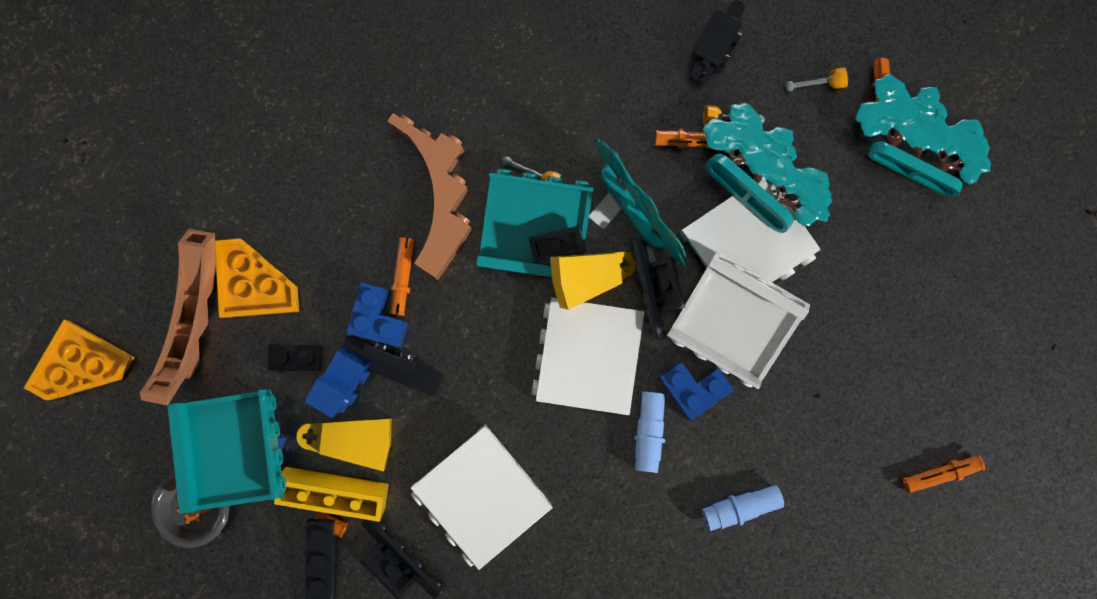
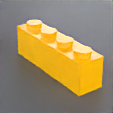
M285 467L282 471V475L286 480V491L283 498L275 499V505L378 522L382 518L386 507L389 486L387 483Z

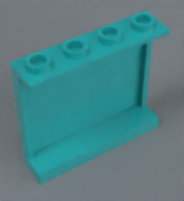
M496 169V173H489L490 183L480 253L476 266L552 277L551 260L534 263L528 238L580 225L585 245L593 188L588 187L589 182L573 180V185L563 184V178L548 176L547 181L537 180V174L522 172V177L511 176L512 171ZM584 251L571 255H582Z
M258 390L257 392L167 405L179 514L284 497L286 480L281 473L283 454L281 449L278 448L277 441L280 429L277 421H275L276 399L271 390Z

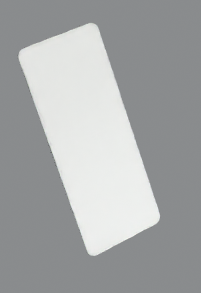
M608 193L592 211L589 218L604 229L621 209L610 193Z

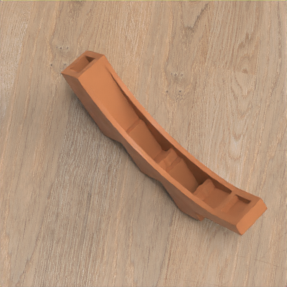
M392 113L387 121L392 129L412 141L423 156L431 176L434 192L433 221L424 248L414 264L439 280L472 231L471 226L468 225L470 220L458 212L455 216L453 215L468 193L467 186L464 185L466 181L455 173L452 176L449 175L465 152L461 146L462 142L452 134H449L447 137L441 133L435 141V136L424 128L421 131L413 126L414 122L402 114L398 117Z
M188 229L178 242L179 271L173 314L158 362L151 377L140 391L142 401L168 405L183 380L190 379L200 364L198 339L208 325L207 299L217 285L214 233Z

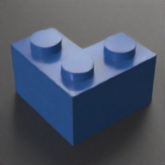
M360 283L346 333L401 348L408 323L384 316L390 295L388 290Z
M345 346L336 352L325 374L315 381L305 403L331 418L339 412L344 413L348 406L351 407L358 396V393L355 392L359 384L363 385L368 378L370 371L367 368L371 362Z
M682 362L677 363L657 377L685 418L690 421L734 391L719 369H713L698 381H695Z

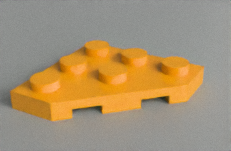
M242 239L215 241L219 318L299 312L298 286Z
M64 319L24 388L44 400H54L122 380L135 357L77 324Z

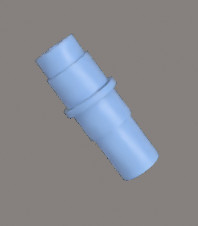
M642 392L637 436H634V440H636L635 470L658 473L662 443H665V439H663V416L666 394Z
M777 485L736 497L730 495L728 499L714 503L712 506L701 509L705 525L710 532L736 524L741 526L744 525L745 521L757 518L759 515L784 508V500Z

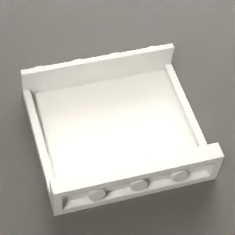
M761 180L759 182V185L773 198L777 197V190L770 181ZM734 195L679 233L684 242H689L706 268L718 251L770 282L775 281L779 277L782 281L795 273L793 270L795 266L800 263L803 267L816 259L814 254L821 250L805 226L797 222L792 207L782 205L792 214L793 224L787 232L779 233L770 228Z
M717 251L667 336L680 347L686 346L694 351L698 358L702 360L708 359L713 362L720 371L735 375L745 386L755 387L759 390L762 380L801 320H804L808 314L810 304Z
M551 297V303H545L543 318L548 319L547 329H541L539 344H544L543 355H537L535 368L540 370L539 380L533 381L531 395H535L538 402L630 415L644 311L585 302L567 310L559 307L557 298Z
M486 424L418 482L413 483L411 487L414 491L411 493L414 500L420 506L424 504L429 509L428 516L437 526L441 524L447 531L445 536L453 546L458 544L464 552L462 553L464 560L471 567L475 565L478 570L553 508L551 502Z

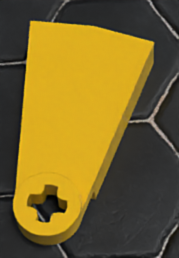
M618 251L550 257L552 281L559 307L569 310L622 284V280L631 276L636 270L637 262L633 259L630 252ZM623 260H626L627 265L623 266V268H620V263H622Z
M391 418L305 424L297 432V442L302 448L318 452L321 455L385 471L391 447ZM310 429H313V434L317 435V439L312 440V443L309 444L308 439L304 438V434L309 433Z

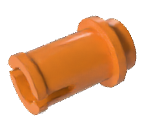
M318 512L315 519H335V535L340 538L343 537L349 523L323 512Z

